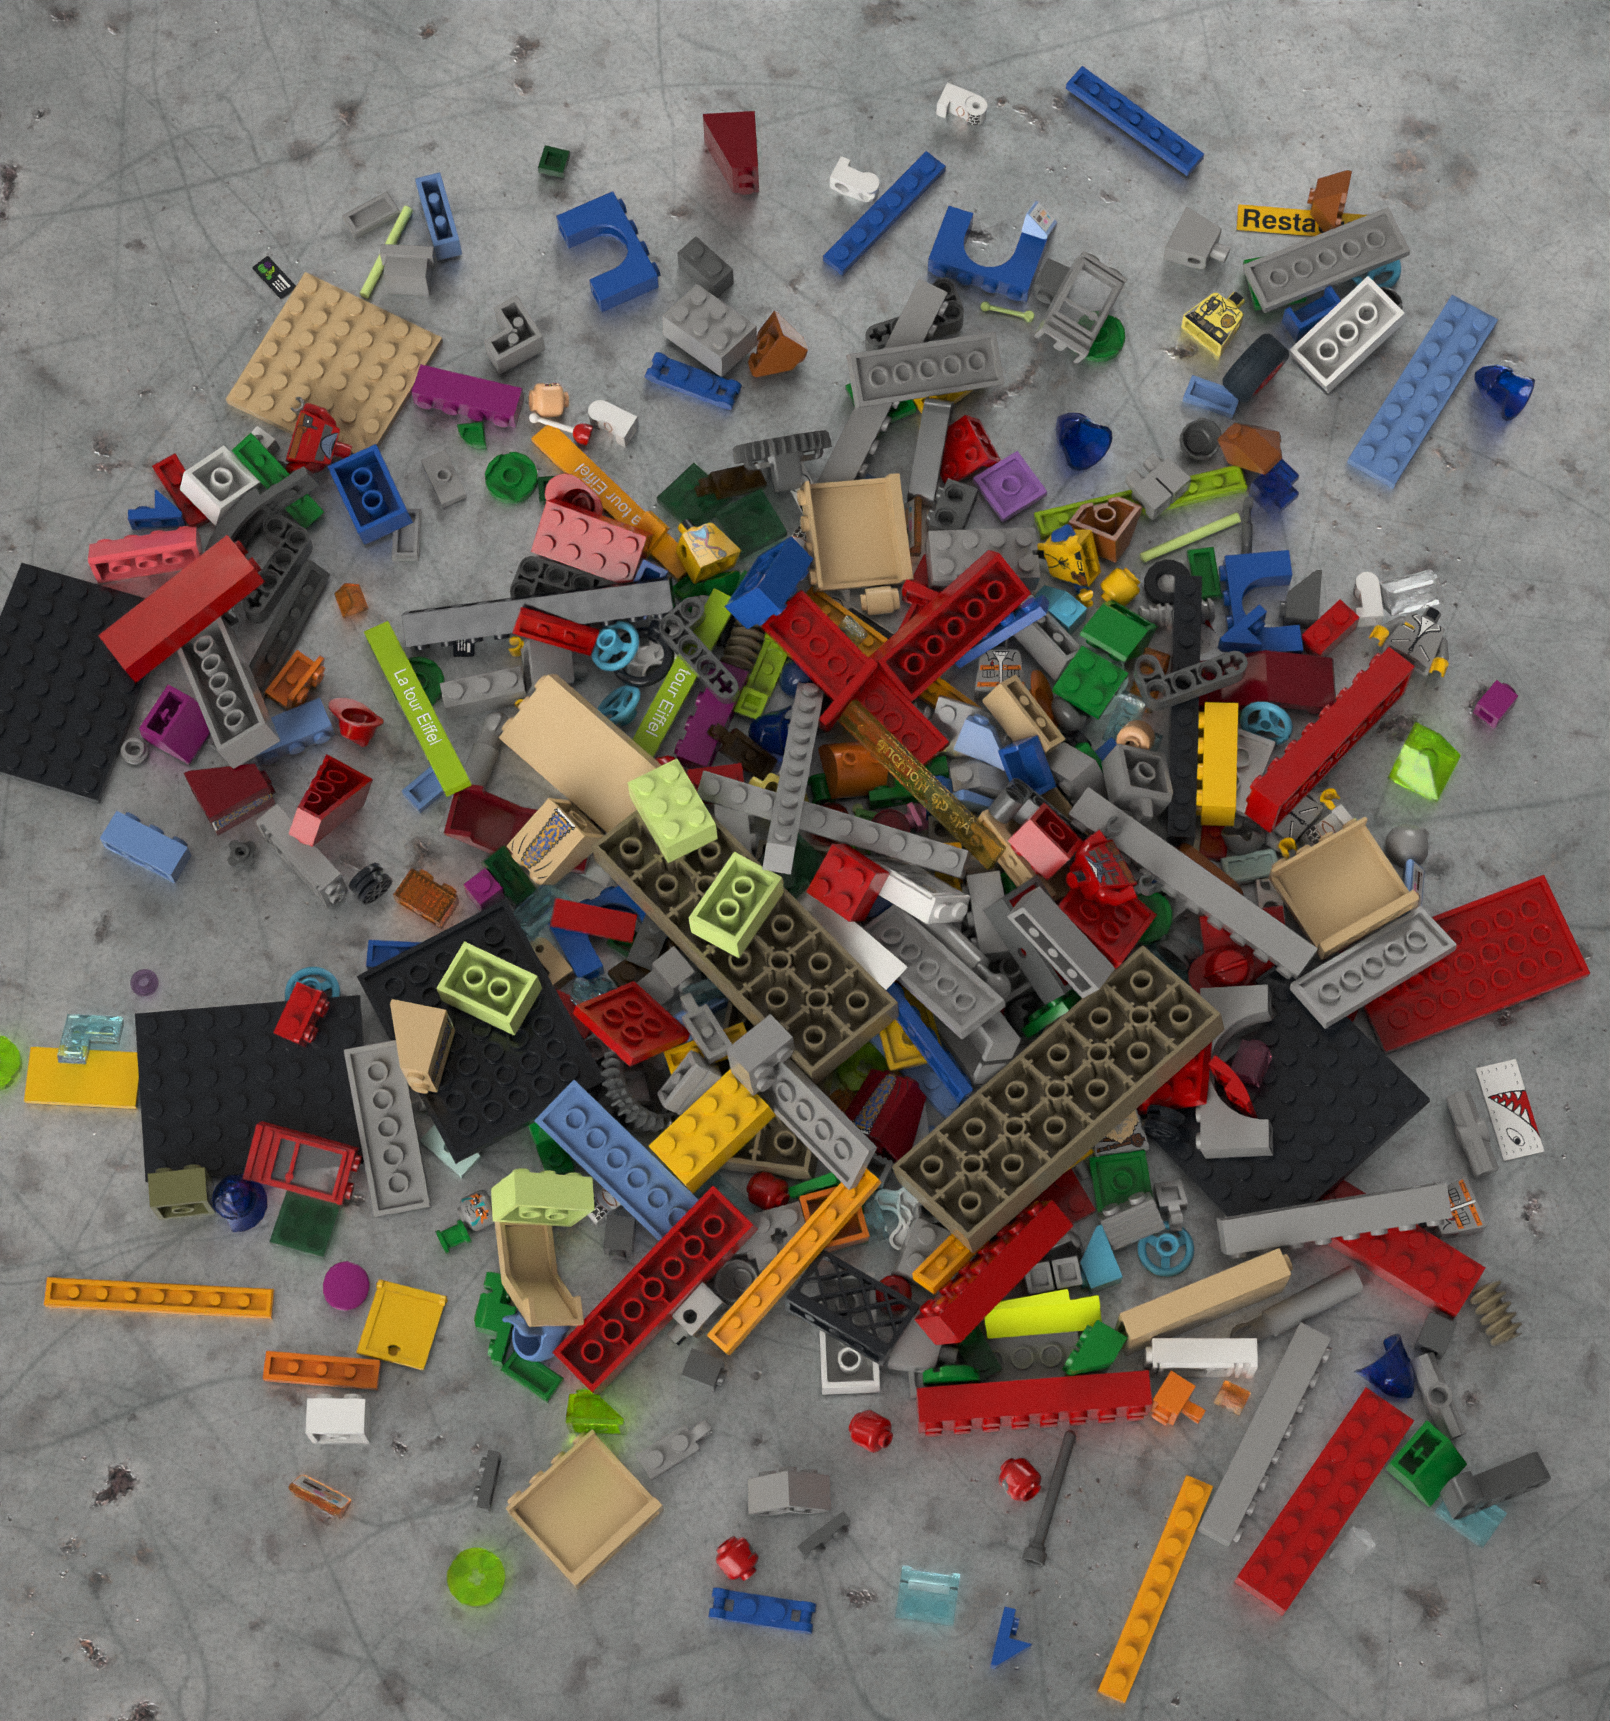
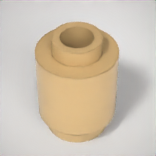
M890 586L864 589V594L860 595L861 610L867 611L868 616L893 613L894 610L900 609L898 589L891 588Z

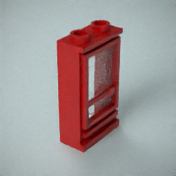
M261 1121L255 1128L242 1179L342 1205L346 1199L350 1200L352 1197L355 1183H351L353 1172H358L362 1156L358 1155L359 1147Z

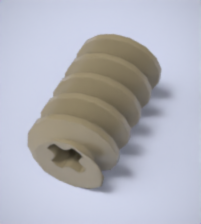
M736 619L734 623L735 628H732L731 637L727 641L728 646L724 648V656L720 658V661L743 670H751L754 665L748 659H757L758 655L752 650L758 651L761 649L762 646L756 640L764 641L765 637L759 631H765L758 624L746 629Z
M1500 1280L1485 1284L1470 1293L1475 1294L1470 1299L1471 1304H1480L1475 1313L1477 1315L1486 1314L1480 1323L1482 1325H1491L1485 1331L1486 1335H1496L1490 1342L1492 1346L1501 1345L1522 1334L1516 1331L1522 1323H1512L1511 1321L1517 1313L1506 1311L1512 1304L1511 1301H1501L1507 1294L1506 1291H1496V1288L1501 1284Z

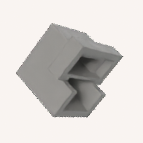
M381 244L380 256L382 265H384L383 275L388 294L430 297L432 271L436 263L434 248Z

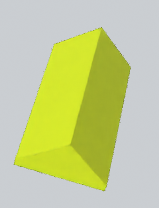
M1060 1289L1001 1300L983 1319L987 1338L1084 1331L1087 1324L1093 1327L1097 1320L1102 1322L1099 1295L1070 1299L1068 1289Z

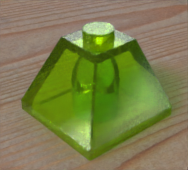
M1415 722L1391 769L1388 779L1432 801L1438 802L1461 755L1440 733Z
M586 1389L576 1390V1394H569L565 1422L569 1433L580 1434L583 1431L588 1433L593 1429L596 1434L627 1435L624 1418L598 1394H593L590 1390Z

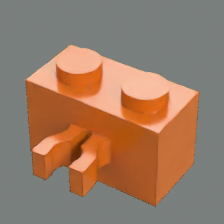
M1170 1371L1153 1398L1150 1411L1153 1413L1151 1416L1159 1423L1174 1425L1181 1413L1199 1424L1206 1410L1189 1401L1196 1386Z

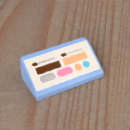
M1035 201L1026 214L1022 232L1047 239L1056 227L1057 221L1038 201Z
M1408 859L1403 868L1402 881L1409 892L1415 890L1420 900L1416 907L1418 908L1422 906L1425 872L1414 860ZM1411 911L1405 913L1404 915L1400 916L1399 918L1405 916L1406 914L1410 913Z

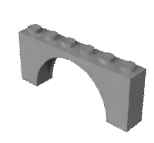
M1268 985L1200 988V996L1221 1013L1225 1029L1212 1041L1211 1060L1215 1055L1219 1057L1229 1040L1243 1029L1257 1023L1272 1021V993ZM1210 1069L1207 1104L1196 1106L1197 1122H1200V1132L1196 1133L1197 1149L1201 1150L1205 1159L1273 1156V1127L1268 1119L1246 1117L1229 1108L1217 1094L1215 1078Z

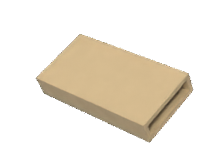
M557 674L544 675L535 684L536 690L532 696H527L518 706L520 711L517 715L505 722L502 727L503 733L499 739L608 833L637 810L630 798L628 782L662 765Z
M1280 1248L1120 1313L1114 1330L1128 1337L1122 1346L1125 1357L1141 1351L1145 1347H1149L1152 1338H1173L1282 1293L1291 1276L1290 1271L1293 1270L1288 1255H1282Z

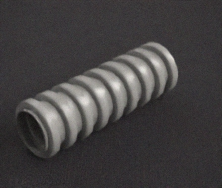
M1207 598L1204 602L1202 599L1201 623H1205V620L1213 622L1215 619L1214 603L1211 598ZM1165 603L1164 606L1157 604L1156 607L1148 605V608L1140 606L1138 609V615L1159 628H1163L1164 625H1167V627L1172 626V605L1169 603Z

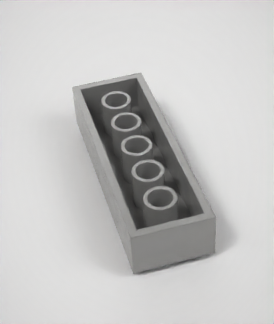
M220 616L178 649L177 652L217 751L234 769L280 742V738L235 631Z

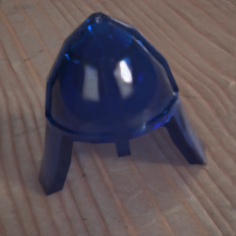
M1489 365L1480 368L1474 373V380L1480 395L1505 421H1510L1518 416L1530 399L1534 389V378L1515 373L1509 366Z
M1066 413L1057 418L1055 428L1057 443L1066 458L1068 466L1072 470H1086L1097 464L1105 456L1113 439L1112 431L1109 427L1099 424L1081 413Z
M789 705L783 709L760 715L750 724L748 730L749 738L769 753L784 757L788 736L787 724H790V719H786L785 715L792 709V706Z
M243 1175L227 1176L216 1185L212 1194L214 1209L219 1215L227 1219L232 1232H245L255 1227L264 1218L268 1207L267 1194L263 1186L258 1182L242 1179Z
M1399 1333L1392 1334L1383 1341L1386 1353L1370 1365L1355 1370L1354 1373L1366 1379L1386 1395L1398 1399H1410L1413 1397L1415 1389L1414 1369L1410 1363L1411 1359L1404 1348L1401 1335Z

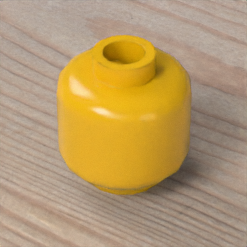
M1115 568L1100 584L1104 592L1101 597L1106 602L1114 600L1126 607L1139 594L1140 588L1138 585L1141 582L1127 568L1124 570Z

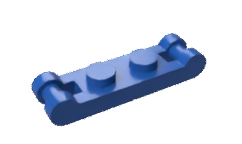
M655 352L652 358V367L648 368L645 373V378L653 383L726 410H732L735 403L734 397L736 394H739L742 388V384L736 380H727L670 359L660 352ZM662 368L669 370L667 375L661 373ZM720 389L726 391L724 395H718Z
M713 1588L711 1597L714 1598L713 1608H709L708 1615L711 1619L812 1634L814 1625L811 1624L812 1613H816V1603L731 1591L723 1588ZM726 1600L734 1601L733 1612L724 1610ZM792 1611L801 1612L799 1622L791 1621Z

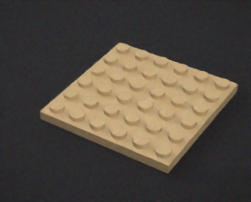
M305 272L230 391L226 401L228 404L293 435L298 415L291 410V407L298 409L301 406V403L295 400L296 397H301L307 403L324 407L336 420L337 427L340 429L337 441L352 445L349 455L351 456L374 444H377L378 448L380 447L412 394L420 364L429 366L443 340L442 337Z

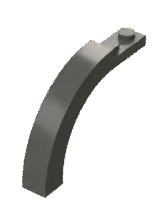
M303 466L293 471L279 483L272 485L265 492H261L255 487L226 513L210 537L204 552L226 535L234 543L239 540L245 547L254 533L263 525L264 519L267 516L277 514L320 486L317 477ZM234 606L222 615L231 627L239 622Z

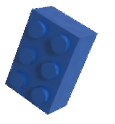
M377 444L327 466L364 545L413 523Z
M792 536L757 557L725 605V608L746 629L756 624L762 625L773 614L778 616L787 607L785 603L787 599L798 590L796 586L798 582L809 573L807 568L813 558Z

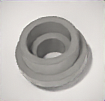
M130 738L121 747V755L129 764H140L145 761L149 754L148 745L141 738ZM133 749H140L139 754L131 755Z

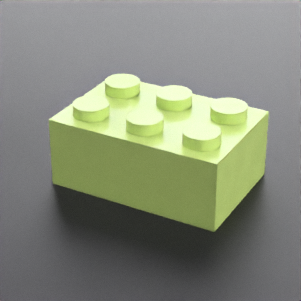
M674 759L628 782L630 798L668 863L718 839L716 824L678 759Z
M734 852L690 915L691 933L740 958L783 895L782 877L772 871L762 870V866Z
M464 941L436 989L443 1002L515 1036L542 987L538 976Z
M519 1168L513 1170L511 1174L501 1179L498 1184L491 1188L492 1217L495 1222L572 1227L595 1210L593 1177H583L581 1173L574 1172L558 1175L555 1171L551 1170L532 1173L529 1169Z

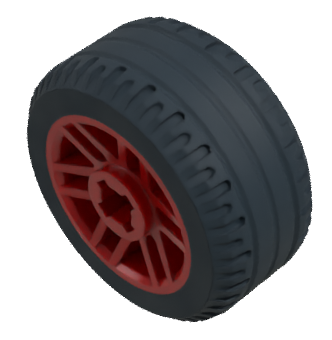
M1269 333L1262 334L1228 370L1222 379L1223 386L1234 397L1238 398L1240 402H1249L1270 382L1288 360V349L1274 338L1273 335Z

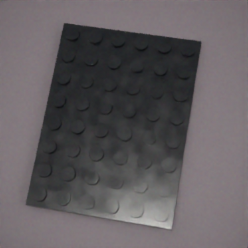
M21 563L0 615V775L100 804L150 672L138 682H135L98 635L146 598Z
M506 899L357 976L390 1041L396 1040L390 1006L392 999L447 1011L455 1028V1033L438 1092L428 1091V1093L418 1092L455 1164L533 1124L534 1120L573 1080L588 1093L603 1087L602 1083L606 1081ZM464 941L538 976L542 990L515 1036L441 1000L436 988Z
M361 996L328 997L327 1001L330 1002L329 1009L324 1018L319 1017L315 1026L318 1028L317 1035L312 1043H307L306 1047L273 1033L288 1001L135 1013L145 1182L148 1183V1174L155 1173L156 1169L172 1168L173 1171L184 1170V1166L187 1165L205 1167L211 1177L244 1175L255 1128L261 1121L359 1147L358 1155L362 1156L360 1165H364L344 1055L345 1049L364 1046ZM281 1139L273 1172L289 1171L296 1142ZM300 1144L294 1170L339 1167L342 1154Z
M1296 998L1225 1062L1245 1086L1257 1114V1119H1268L1273 1127V1156L1205 1159L1201 1150L1196 1147V1133L1200 1132V1122H1197L1196 1106L1175 1109L1186 1117L1185 1123L1180 1124L1179 1130L1181 1135L1178 1141L1163 1140L1148 1133L1147 1135L1202 1193L1228 1217L1321 1201L1430 1102V1098L1347 1016L1325 1029L1301 1001ZM1215 1081L1216 1091L1220 1099L1229 1108L1244 1115L1231 1106L1224 1087Z

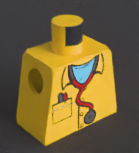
M686 519L679 524L677 529L682 535L677 544L676 553L694 584L735 566L741 550L716 525L707 523L696 527L691 519Z

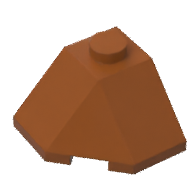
M1345 170L1319 178L1316 189L1310 188L1307 201L1308 204H1312L1310 215L1323 232L1341 226L1352 171Z
M774 310L758 331L757 341L759 343L757 345L756 354L754 352L751 353L748 365L751 374L756 378L793 370L807 355L808 347L805 339L784 317Z
M1234 423L1217 439L1227 463L1266 475L1282 459V450L1280 448L1281 435L1279 431L1262 426Z
M1119 496L1109 498L1108 502L1093 505V502L1086 503L1080 506L1068 524L1072 526L1073 530H1092L1097 555L1116 563L1131 542L1142 506Z

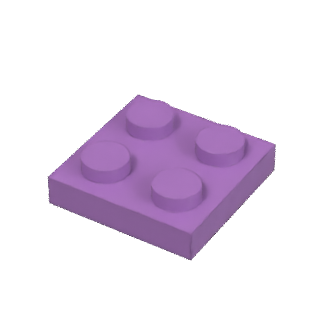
M1018 451L973 477V483L1002 523L1047 496V490Z

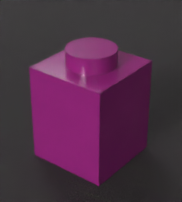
M1496 680L1478 701L1473 713L1495 729L1513 708L1518 695L1510 685Z
M486 868L463 884L466 895L480 912L505 899L502 887Z

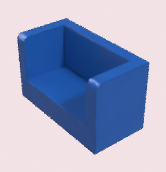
M1330 285L1325 288L1323 297L1293 312L1291 307L1286 308L1282 323L1295 343H1297L1341 300Z
M1038 735L1017 740L998 750L1009 782L1013 778H1018L1039 795L1057 787Z

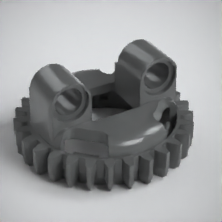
M820 430L736 445L733 448L734 464L744 463V467L747 470L770 468L774 493L795 490L802 487L800 475H803L801 462L821 458L824 453L823 449L832 447L829 432ZM811 451H814V452H815V454H809V455H804V454H803V453H805V452H811ZM764 460L763 463H758V464H753V463H752V462H754V461Z
M610 1048L603 1054L605 1057L601 1062V1075L605 1077L606 1081L602 1083V1086L607 1087L608 1092L605 1095L611 1098V1106L618 1105L619 1107L615 1113V1119L628 1132L646 1133L649 1130L653 1134L658 1131L664 1132L680 1117L676 1112L674 1113L668 1109L666 1111L667 1114H660L664 1106H662L657 1093L671 1076L664 1052L653 1056L661 1065L664 1064L666 1066L662 1070L656 1069L647 1059L629 1066ZM644 1074L650 1101H636L628 1090L626 1079L636 1078Z

